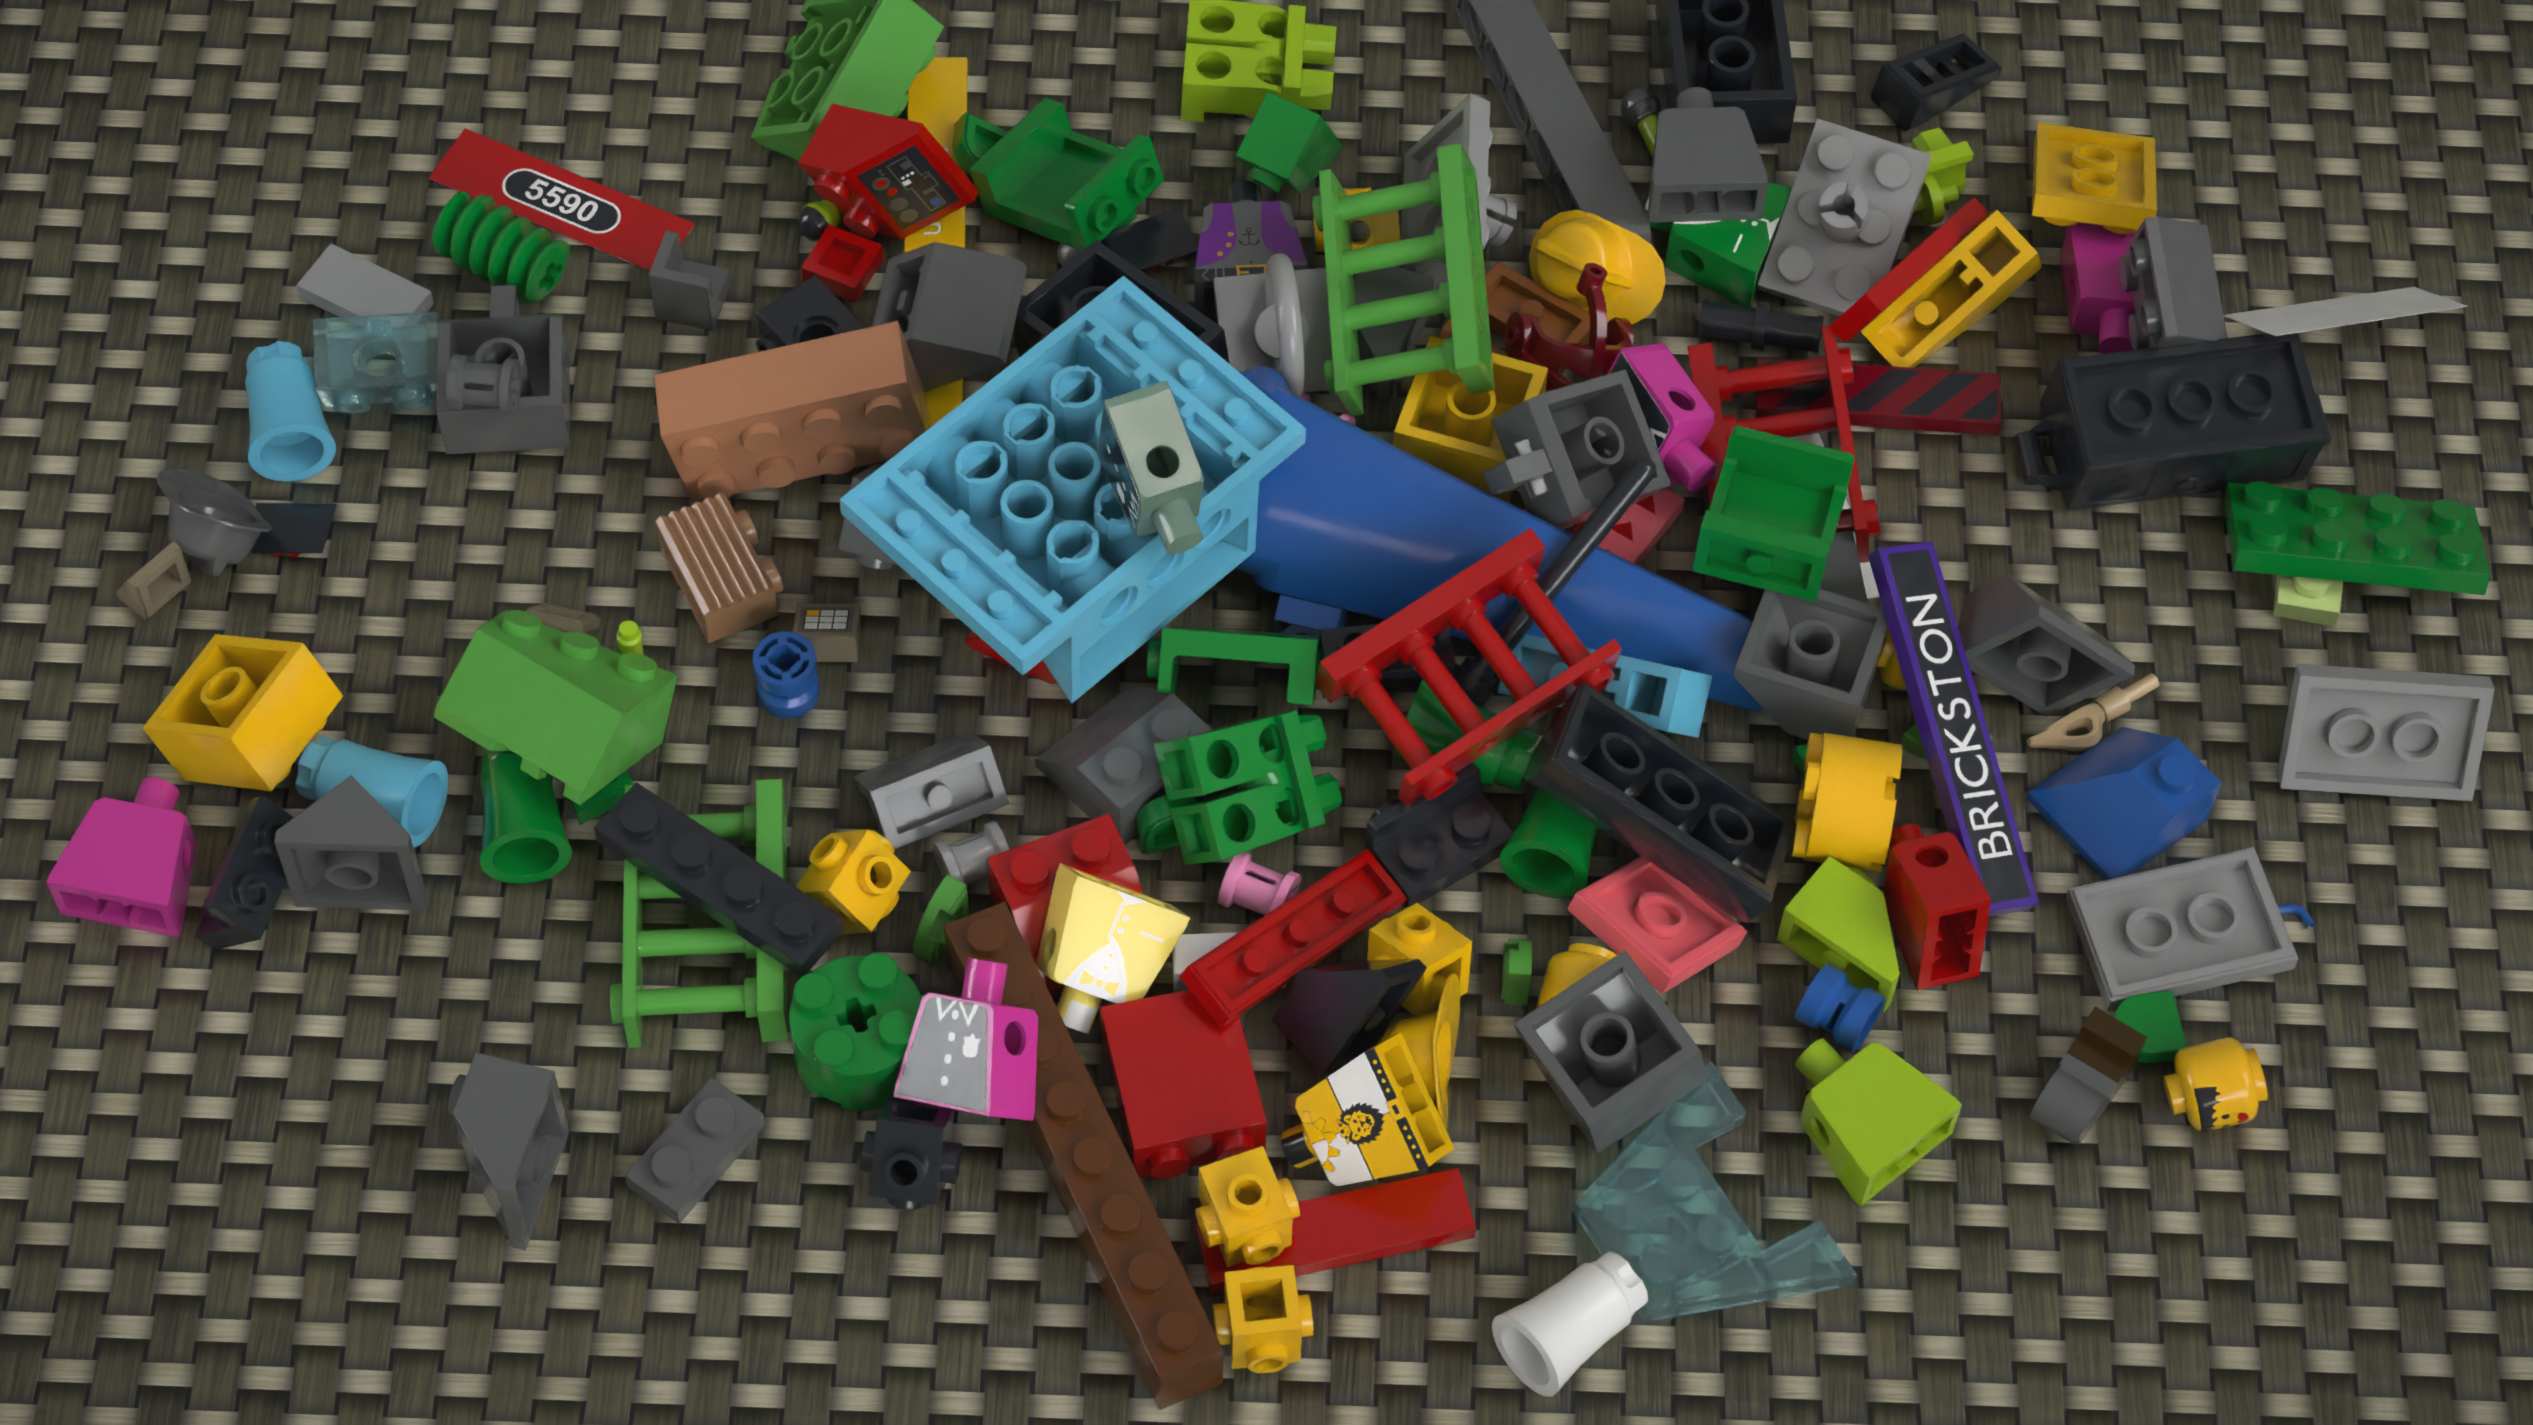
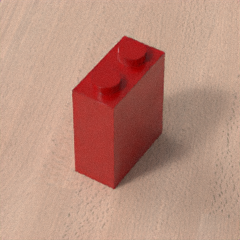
M1190 989L1100 1007L1101 1041L1128 1154L1139 1177L1151 1175L1158 1179L1172 1178L1183 1174L1189 1167L1217 1162L1261 1146L1266 1151L1267 1121L1240 1016L1220 1028Z

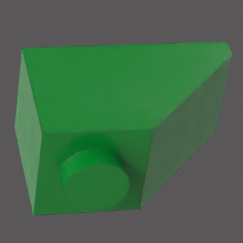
M1267 92L1236 156L1249 170L1247 179L1276 194L1279 193L1282 186L1300 194L1319 175V171L1324 170L1338 156L1343 145L1319 114Z

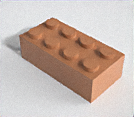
M898 321L654 375L661 438L693 503L702 502L707 497L714 498L718 493H724L729 498L738 493L765 487H784L793 481L824 474H843L856 467L887 461L930 428L925 390Z

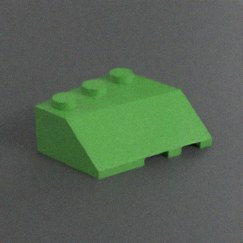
M805 0L800 14L808 20L807 26L801 36L796 34L790 38L784 55L792 60L789 71L784 72L772 83L751 138L762 146L799 161L832 103L897 118L908 103L909 95L907 91L916 75L922 72L933 60L936 53V46L934 44L944 26L913 0Z
M505 610L477 628L436 705L434 718L489 751L511 750L522 757L520 770L537 780L546 778L547 773L565 783L563 796L581 805L663 743L678 675L658 668L657 663L647 656L634 653L621 654L600 646L599 641L591 635L581 632H563L544 625L542 620L533 613L522 610Z

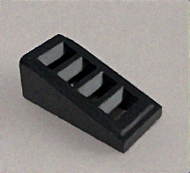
M1963 33L1883 64L1871 92V99L1904 131H1908L1924 124L1998 78L2002 68ZM1951 60L1957 61L1966 71H1962Z

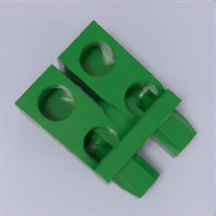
M1297 710L1277 713L1185 737L1154 743L1168 801L1202 796L1232 786L1236 788L1235 791L1170 808L1185 865L1221 861L1293 835L1304 829L1326 824L1324 814L1340 806L1343 801L1338 781L1331 773L1313 776L1308 752L1324 748L1327 739L1322 719L1319 715H1298Z

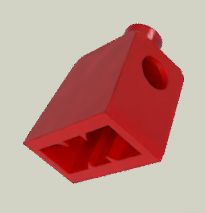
M1906 824L1894 829L1891 832L1888 848L1889 858L1884 897L1889 919L1917 991L1979 977L1991 898L1957 837L1949 832L1925 836L1922 828L1916 824Z

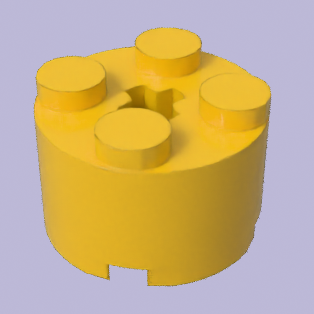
M1825 732L1823 735L1809 734L1804 763V771L1806 772L1803 790H1799L1794 818L1796 824L1792 857L1823 864L1831 856L1846 867L1852 866L1860 870L1882 872V865L1885 864L1897 802V799H1894L1896 783H1893V778L1900 779L1902 762L1901 744Z

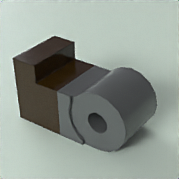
M2094 1007L2082 1025L2079 1035L2060 1061L2057 1071L2039 1096L2030 1114V1118L2074 1145H2079L2135 1069L2148 1037L2099 1008Z

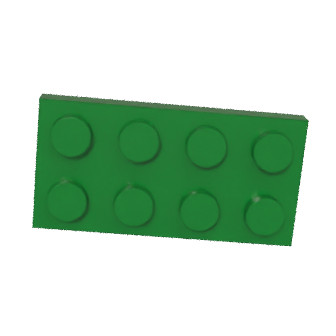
M2261 481L2249 484L2227 483L2223 504L2234 571L2477 595L2486 594L2491 574L2475 506H2467L2447 499L2435 502L2406 500L2385 493L2373 496L2344 494L2323 487L2311 490L2282 488Z

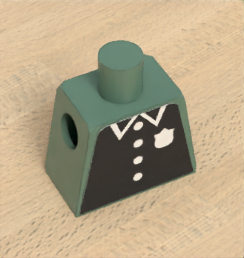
M1167 380L1104 400L1097 456L1133 533L1136 536H1145L1158 531L1164 548L1169 554L1181 553L1195 547L1203 539V534L1195 517L1199 513L1204 479Z

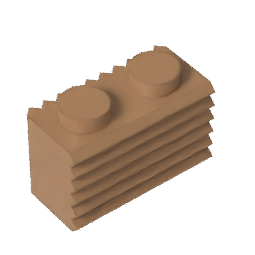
M718 493L714 498L707 497L702 503L695 502L691 507L684 506L679 512L671 511L668 516L660 515L655 522L660 550L671 569L672 575L676 579L677 585L680 586L681 592L685 596L686 602L690 606L691 612L694 614L707 643L714 642L778 616L776 594L783 591V584L771 557L759 559L753 548L754 545L758 544L757 533L745 509L734 512L726 495Z

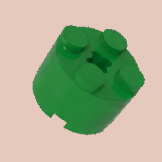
M880 953L868 956L838 958L802 976L796 982L793 990L794 996L789 1010V1024L797 1072L805 1087L821 1099V1096L831 1101L840 1103L841 1108L851 1111H870L883 1108L888 1097L899 1098L894 1097L895 1085L922 999L913 980L902 969L897 967L894 959Z

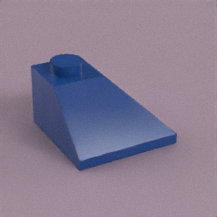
M2121 727L2028 791L2026 799L2104 880H2109L2135 873L2207 822L2222 782L2178 738Z

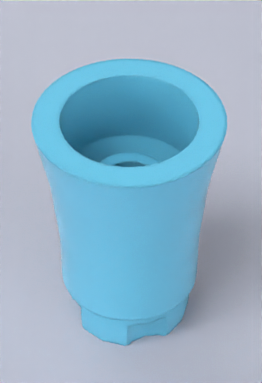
M276 341L269 346L255 348L247 358V375L245 378L249 404L250 436L248 460L250 466L259 475L275 481L290 482L315 476L326 469L333 461L336 454V444L323 416L316 392L313 371L307 364L306 359L302 357L301 348L290 342Z
M321 736L316 742H309L298 762V776L295 786L300 795L317 801L352 775L410 834L413 847L421 845L431 835L442 815L448 794L449 779L444 763L436 760L401 756L372 749L348 740L336 741Z

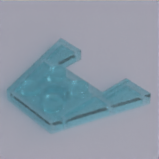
M1712 1061L1705 1066L1708 1081L1664 1109L1575 1201L1573 1213L1600 1255L1603 1256L1609 1251L1619 1254L1629 1262L1636 1275L1642 1279L1647 1290L1648 1302L1637 1311L1644 1322L1854 1286L1857 1277L1856 1272L1820 1220L1762 1250L1708 1170L1695 1148L1742 1125L1747 1114Z

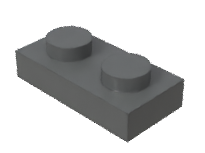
M711 1078L626 1173L627 1187L680 1224L766 1126L764 1114Z

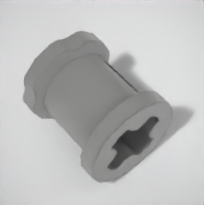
M995 821L986 823L983 832L949 845L944 840L933 844L935 860L942 879L948 874L967 886L989 878L988 857L1010 850L1001 828Z

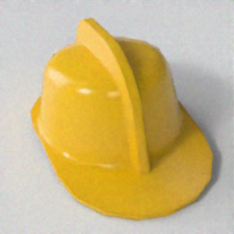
M1572 210L1558 213L1544 222L1533 238L1529 253L1531 276L1534 281L1545 287L1555 296L1564 298L1589 312L1586 297L1581 295L1576 289L1579 278L1587 263H1595L1605 268L1607 276L1602 286V291L1607 308V323L1616 317L1628 319L1631 325L1636 324L1651 315L1662 300L1666 284L1663 261L1654 246L1636 233L1595 214Z
M1455 973L1450 974L1445 982L1438 1011L1401 1020L1388 1029L1380 1040L1382 1042L1390 1036L1402 1032L1445 1128H1447L1448 1123L1447 1088L1455 1054L1460 1017V985Z

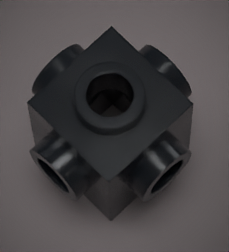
M887 1098L877 1117L876 1131L866 1132L862 1147L861 1171L871 1172L869 1196L887 1198V1202L890 1205L902 1209H920L927 1206V1204L937 1205L946 1183L956 1184L960 1171L962 1143L951 1142L954 1109L913 1100Z

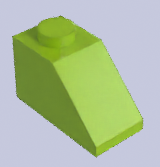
M1829 856L1784 908L1777 941L1819 970L1829 963L1843 971L1847 976L1848 983L1858 989L1870 987L1885 996L1886 1001L1881 1011L1884 1013L1891 1005L1900 975L1884 892L1875 887L1870 877L1860 869L1852 866L1846 867Z

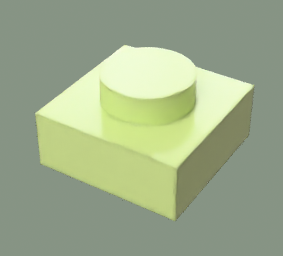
M2277 575L2273 616L2335 627L2340 615L2343 581Z

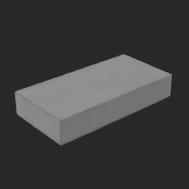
M332 243L296 285L299 298L398 346L403 343L434 304L430 290Z

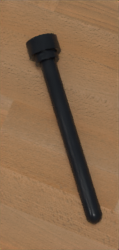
M1640 457L1630 465L1536 581L1551 602L1555 600L1654 478L1656 466L1651 459ZM1519 602L1497 629V632L1510 650L1513 651L1535 622ZM1480 652L1474 659L1467 656L1461 665L1455 662V671L1452 673V676L1473 703L1484 707L1494 695L1490 688L1497 681L1493 676L1495 672Z

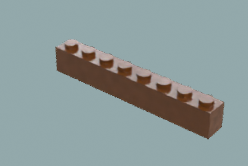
M1006 902L944 925L947 964L961 994L968 958L1006 963L1008 967L1001 1004L1033 1009L1038 1016L1035 1114L1033 1121L1022 1120L1159 1410L1223 1384L1224 1350Z

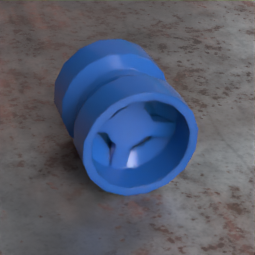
M781 631L768 635L755 648L752 660L760 705L769 714L778 718L792 719L802 716L814 708L820 696L817 656L813 644L805 636L795 632Z
M1827 963L1811 982L1796 1010L1794 1018L1812 1030L1823 1028L1832 1034L1835 1044L1853 1054L1873 1028L1884 1007L1886 998L1870 987L1858 989L1848 983L1847 976L1843 971Z

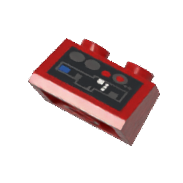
M833 103L798 161V164L815 182L813 185L814 190L822 198L834 203L844 215L843 223L856 234L866 238H874L878 234L902 240L974 202L979 193V190L923 123Z

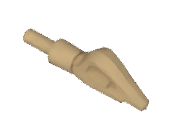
M2151 673L2124 689L2118 686L2113 687L2093 700L2092 703L2069 713L2049 725L2044 732L2029 737L2026 741L2027 745L2030 748L2088 751L2102 738L2103 723L2129 712L2133 701L2159 687L2160 684L2157 677ZM2081 732L2088 733L2080 736H2070Z

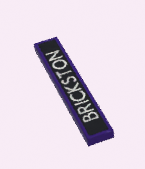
M1933 541L1878 548L1868 558L1947 830L1957 837L1991 898L1989 916L2027 911L2039 904Z

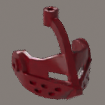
M1587 263L1576 286L1577 291L1586 297L1589 307L1590 334L1588 344L1559 342L1547 336L1537 318L1531 314L1514 312L1507 320L1504 338L1508 356L1547 367L1548 375L1545 392L1576 384L1559 372L1561 366L1568 368L1587 381L1607 375L1621 348L1633 347V328L1628 319L1615 317L1607 323V308L1602 291L1607 271L1601 265Z

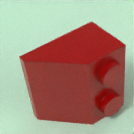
M1109 813L987 858L989 890L994 906L1006 902L1036 966L1056 872L1060 863L1143 894L1133 861ZM1039 970L1051 997L1062 994L1065 985L1050 979Z

